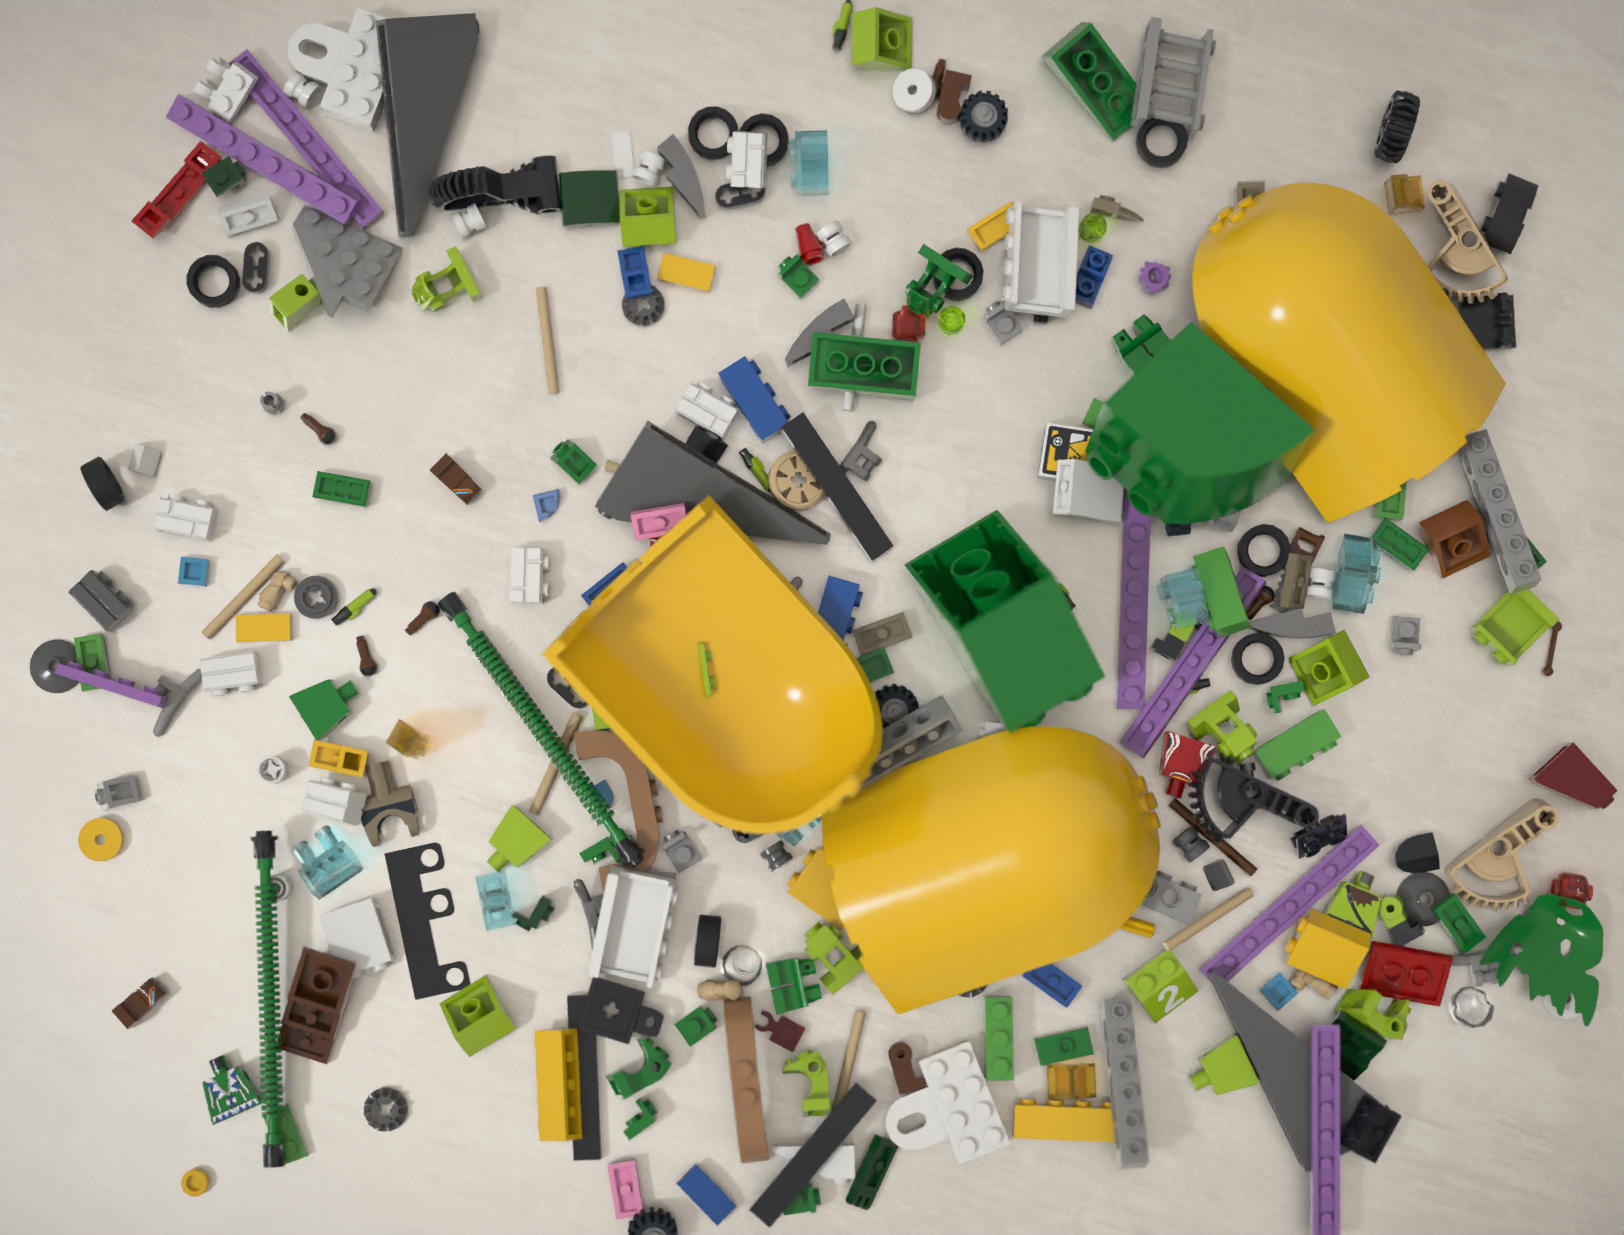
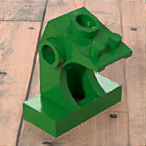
M923 244L918 254L928 259L926 270L918 281L912 280L906 285L905 297L910 310L916 314L922 313L929 318L933 312L938 313L945 302L943 298L956 278L968 285L973 275ZM934 276L942 281V283L932 295L925 288Z
M643 1038L637 1039L644 1055V1064L639 1071L634 1074H627L622 1070H617L606 1075L617 1100H625L638 1091L661 1080L671 1067L672 1063L668 1061L669 1054L659 1046L654 1049L651 1046L654 1043L651 1038L646 1040ZM652 1063L656 1064L655 1072L651 1070Z

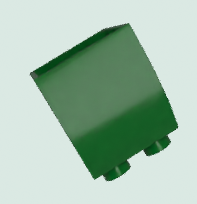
M1190 322L1103 403L1085 453L1088 454L1087 461L1089 466L1099 477L1105 480H1110L1113 477L1128 490L1127 497L1131 505L1141 514L1151 516L1154 513L1165 524L1196 523L1234 514L1256 504L1273 493L1290 478L1315 429L1195 324Z
M998 510L904 564L921 597L973 685L1010 733L1019 728L1038 725L1045 718L1047 711L1066 700L1076 701L1085 697L1092 690L1094 683L1106 677L1055 576Z

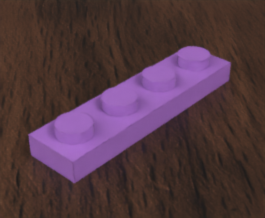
M68 661L67 665L60 663L57 665L55 674L160 708L165 706L167 698L160 696L161 690L145 686L143 691L134 688L135 682L121 677L118 682L108 679L110 675L108 673L94 669L91 674L82 671L84 665Z

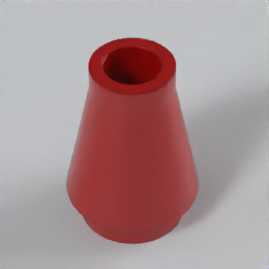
M805 223L797 226L795 232L797 235L799 257L805 265H814L821 262L825 258L823 254L825 249L814 234L810 224Z

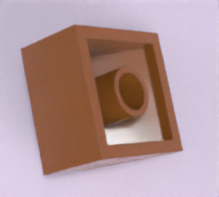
M1468 500L1419 522L1424 544L1429 548L1428 552L1442 579L1491 556L1483 519Z

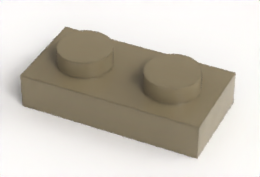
M1289 553L1288 561L1285 565L1284 584L1280 592V606L1304 609L1313 556Z
M904 612L852 630L861 656L912 638Z

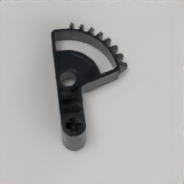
M555 156L535 157L527 165L525 163L521 164V169L517 171L514 168L511 169L510 173H499L485 166L457 170L456 172L439 176L431 184L430 195L433 206L441 208L442 211L463 210L474 203L477 208L512 205L536 215L561 211Z
M1206 757L1203 760L1199 772L1191 771L1190 773L1191 776L1197 778L1196 782L1191 781L1188 783V786L1196 788V792L1188 793V797L1196 798L1197 800L1190 804V808H1199V811L1195 812L1193 816L1195 819L1204 818L1199 822L1198 826L1200 828L1209 826L1205 834L1208 837L1214 835L1213 842L1217 844L1223 839H1231L1259 808L1304 828H1311L1318 822L1319 812L1312 804L1213 757ZM1213 762L1224 767L1218 781L1217 795L1223 811L1233 820L1223 832L1211 819L1204 798L1205 780ZM1255 783L1258 789L1257 793L1253 797H1249L1247 795V787Z

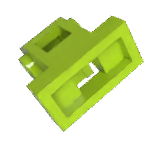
M456 246L446 250L452 261L448 267L434 275L427 271L415 278L416 282L411 288L412 297L415 303L421 306L423 311L431 309L432 312L441 310L447 305V301L466 291L473 303L483 298ZM448 277L453 289L439 295L434 284Z
M1231 690L1189 719L1188 726L1190 734L1195 740H1200L1207 734L1213 735L1219 741L1217 745L1218 750L1225 758H1228L1229 764L1231 765L1235 762L1237 765H1240L1243 760L1254 754L1253 747L1257 743V733L1249 723L1245 725L1236 716L1240 708L1238 698ZM1225 721L1232 724L1235 728L1227 735L1218 727Z
M818 921L804 934L807 938L805 940L807 947L804 949L814 962L819 958L829 969L820 980L832 995L864 969L859 959L863 955L859 946L857 945L852 951H849L840 941L843 935L833 924L828 927L825 923L822 925ZM838 946L845 956L832 965L825 955Z
M1347 989L1334 1012L1338 1014L1342 1010L1384 1039L1403 1040V1035L1407 1030V1014L1411 1013V1008L1409 1007L1410 1001L1408 999H1393L1388 1010L1381 1014L1377 1006L1383 996L1377 991Z
M807 1050L796 1056L797 1061L792 1062L791 1058L786 1060V1066L782 1068L783 1074H803L811 1081V1092L807 1098L802 1100L803 1117L829 1115L828 1070L818 1051L812 1053L811 1050ZM812 1066L818 1067V1070L816 1072L809 1071V1068Z

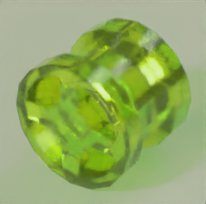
M1097 213L1087 214L1079 225V235L1087 243L1099 242L1107 231L1106 220Z
M947 306L940 312L938 326L944 334L956 335L964 327L965 314L959 307Z

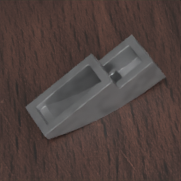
M672 134L657 147L658 154L667 161V164L672 169L666 174L667 180L702 220L706 216L703 194L697 173L684 147L676 136Z
M845 298L827 308L802 331L785 357L787 367L811 356L813 332L832 334V332L854 322V316Z
M1302 608L1249 621L1250 630L1281 638H1317L1336 633L1331 612L1304 619Z

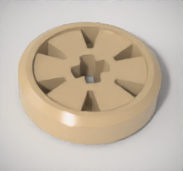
M795 450L781 455L772 464L768 473V487L773 498L783 506L792 510H803L814 506L824 496L823 491ZM795 473H799V477L804 478V483L800 484V488L796 487V483L791 482V477L796 476Z

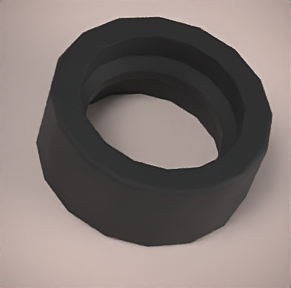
M718 106L705 107L697 111L690 120L688 126L689 142L699 156L709 160L722 159L730 154L727 152V142L719 148L705 147L698 138L699 126L709 118H718L726 123L729 129V137H733V132L738 131V124L734 116L726 109Z
M761 113L753 115L743 123L739 131L751 132V130L760 125L770 126L775 129L779 136V145L776 151L767 155L766 167L773 166L781 161L788 151L789 136L786 126L780 119L771 114Z
M1155 118L1146 120L1137 133L1135 142L1137 153L1150 166L1163 168L1173 165L1179 161L1187 148L1188 135L1186 128L1183 124ZM1156 126H1167L1177 136V147L1174 152L1167 156H1157L1150 152L1147 147V134Z
M956 247L946 250L941 254L948 260H965L971 265L974 275L969 286L961 290L950 288L945 298L955 301L968 299L978 291L982 284L984 272L982 263L975 253L966 248ZM933 276L934 286L938 290L942 281Z
M205 255L198 258L190 266L186 285L190 294L200 304L209 308H220L228 305L236 298L240 289V277L237 269L226 258L218 255ZM209 266L223 268L229 277L227 290L217 297L204 295L198 287L200 273Z
M98 456L81 466L80 470L89 490L104 510L108 511L125 501L124 493L116 477L101 457Z
M1262 524L1252 527L1242 536L1238 543L1237 554L1242 566L1258 576L1266 577L1277 573L1285 567L1291 552V546L1288 537L1281 529L1273 525ZM1269 535L1278 542L1280 548L1279 557L1272 565L1259 566L1251 560L1248 548L1251 540L1256 536Z
M1263 633L1249 634L1239 640L1233 648L1231 656L1232 667L1236 675L1246 683L1254 685L1268 683L1276 678L1283 669L1285 660L1283 648L1279 642L1269 634ZM1261 643L1272 651L1273 665L1265 674H1252L1243 666L1242 655L1249 645Z
M699 915L694 954L695 966L716 967L721 930L720 916Z

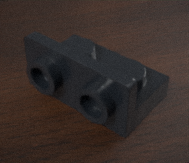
M1363 1095L1349 1122L1342 1131L1340 1144L1376 1164L1402 1115L1367 1095Z

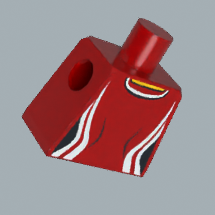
M1169 731L1164 732L1159 776L1170 779L1166 794L1181 799L1185 784L1191 781L1196 782L1197 780L1196 777L1190 775L1191 771L1199 772L1203 760L1206 757H1213L1217 746Z

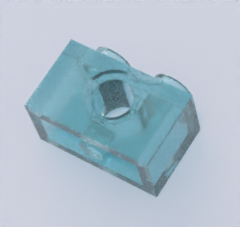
M502 871L475 877L486 931L515 925L516 921L512 917L514 911L506 872Z

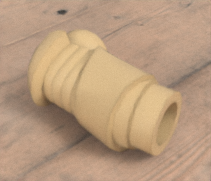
M277 571L272 574L274 577L271 579V582L259 594L257 606L272 612L285 589L292 591L295 588L296 578L291 577L289 572Z
M1300 969L1293 973L1294 978L1291 980V985L1298 991L1303 990L1307 986L1327 1000L1332 997L1338 988L1336 985Z
M707 979L705 982L698 984L697 994L701 999L707 1001L726 1000V998L734 1001L743 995V987L736 980L718 981Z

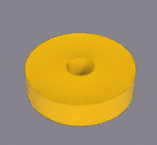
M95 818L88 821L82 827L78 843L80 850L87 858L93 861H108L120 853L124 844V835L120 826L113 820ZM101 834L105 837V843L102 845L97 842V837Z

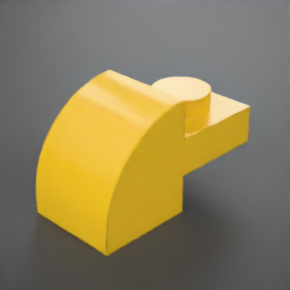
M313 740L308 766L363 778L368 751Z

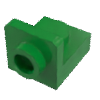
M798 254L793 258L788 256L778 266L780 269L778 272L779 279L800 300L820 281L801 261Z
M569 439L565 442H560L554 448L553 455L550 458L578 484L597 465Z
M1304 680L1271 686V692L1267 693L1269 708H1274L1275 713L1282 712L1279 696L1284 695L1285 700L1301 698L1300 692L1306 691Z
M609 837L602 839L579 853L584 863L591 860L592 864H595L607 857L605 851L609 849L616 863L622 861L614 850L615 845Z
M700 1005L674 1025L691 1047L717 1028L714 1023L718 1019L709 1007L704 1010L702 1005Z
M641 1097L636 1101L644 1116L641 1117L639 1114H636L625 1123L628 1128L623 1133L629 1141L657 1120L655 1114L658 1111L649 1099L644 1101Z
M807 1183L783 1214L816 1213V1206L821 1205L819 1188L813 1189V1183Z

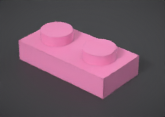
M684 503L631 512L635 541L663 536L686 515Z
M635 1159L608 1164L616 1219L633 1217L635 1213L640 1215L643 1205Z

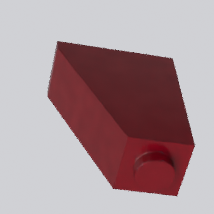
M1574 742L1566 743L1528 778L1530 783L1590 809H1605L1615 800L1613 795L1618 791Z

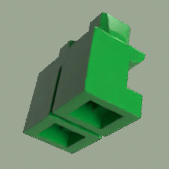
M1145 314L1132 323L1140 334L1132 340L1125 329L1112 337L1118 349L1116 355L1131 377L1172 340L1163 332L1158 322L1154 324Z
M798 957L765 963L770 988L795 983L794 985L771 990L776 1015L808 1007V1003L822 998L819 984L804 987L802 976L816 974L815 964L812 959L798 960Z

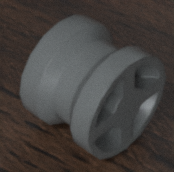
M782 840L759 854L762 859H766L770 872L793 858L791 853L785 851Z

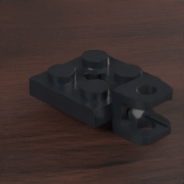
M592 977L576 1028L629 1045L633 1032L649 1037L658 1036L664 1016L661 1012L642 1005L645 996L644 991L599 977ZM610 1002H614L615 1008L619 1010L618 1014H613L611 1018L606 1017L607 1012L603 1011L604 1006H609ZM649 1017L654 1019V1024L651 1027H647L645 1024Z

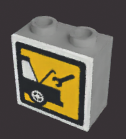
M1047 422L1044 428L1037 479L1056 482L1058 460L1078 459L1087 461L1088 454L1085 453V449L1093 430Z

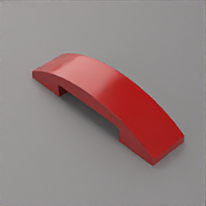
M200 141L183 160L185 164L152 202L148 201L131 222L152 239L155 238L174 221L205 185L206 181L201 173L220 162L222 157Z

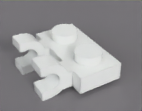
M221 57L217 61L211 59L206 68L212 73L222 76L224 78L218 88L209 79H206L205 82L200 80L193 90L201 96L211 99L208 105L211 110L225 121L233 122L257 82L258 77L238 62L230 66Z

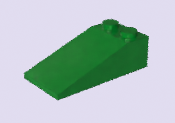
M1081 22L1041 57L1099 127L1114 141L1130 127L1136 82L1093 24Z
M813 332L808 386L885 398L914 400L916 397L921 343Z

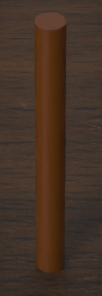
M1174 798L1168 806L1191 826L1194 825L1200 834L1250 877L1257 871V867L1224 839L1218 844L1213 842L1214 835L1208 837L1205 834L1209 826L1200 828L1198 824L1201 819H1195L1194 813L1179 800Z

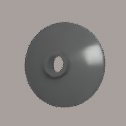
M56 639L41 644L34 651L30 660V674L35 684L42 690L50 693H64L74 688L79 681L55 674V671L51 670L50 665L53 661L63 665H67L68 661L77 663L75 646L70 642Z
M1422 872L1406 877L1399 885L1396 895L1402 898L1404 911L1412 924L1420 922L1422 926H1430L1439 922L1431 909L1449 896L1450 891L1440 877L1429 872ZM1424 894L1430 897V901L1426 905L1421 902V897Z

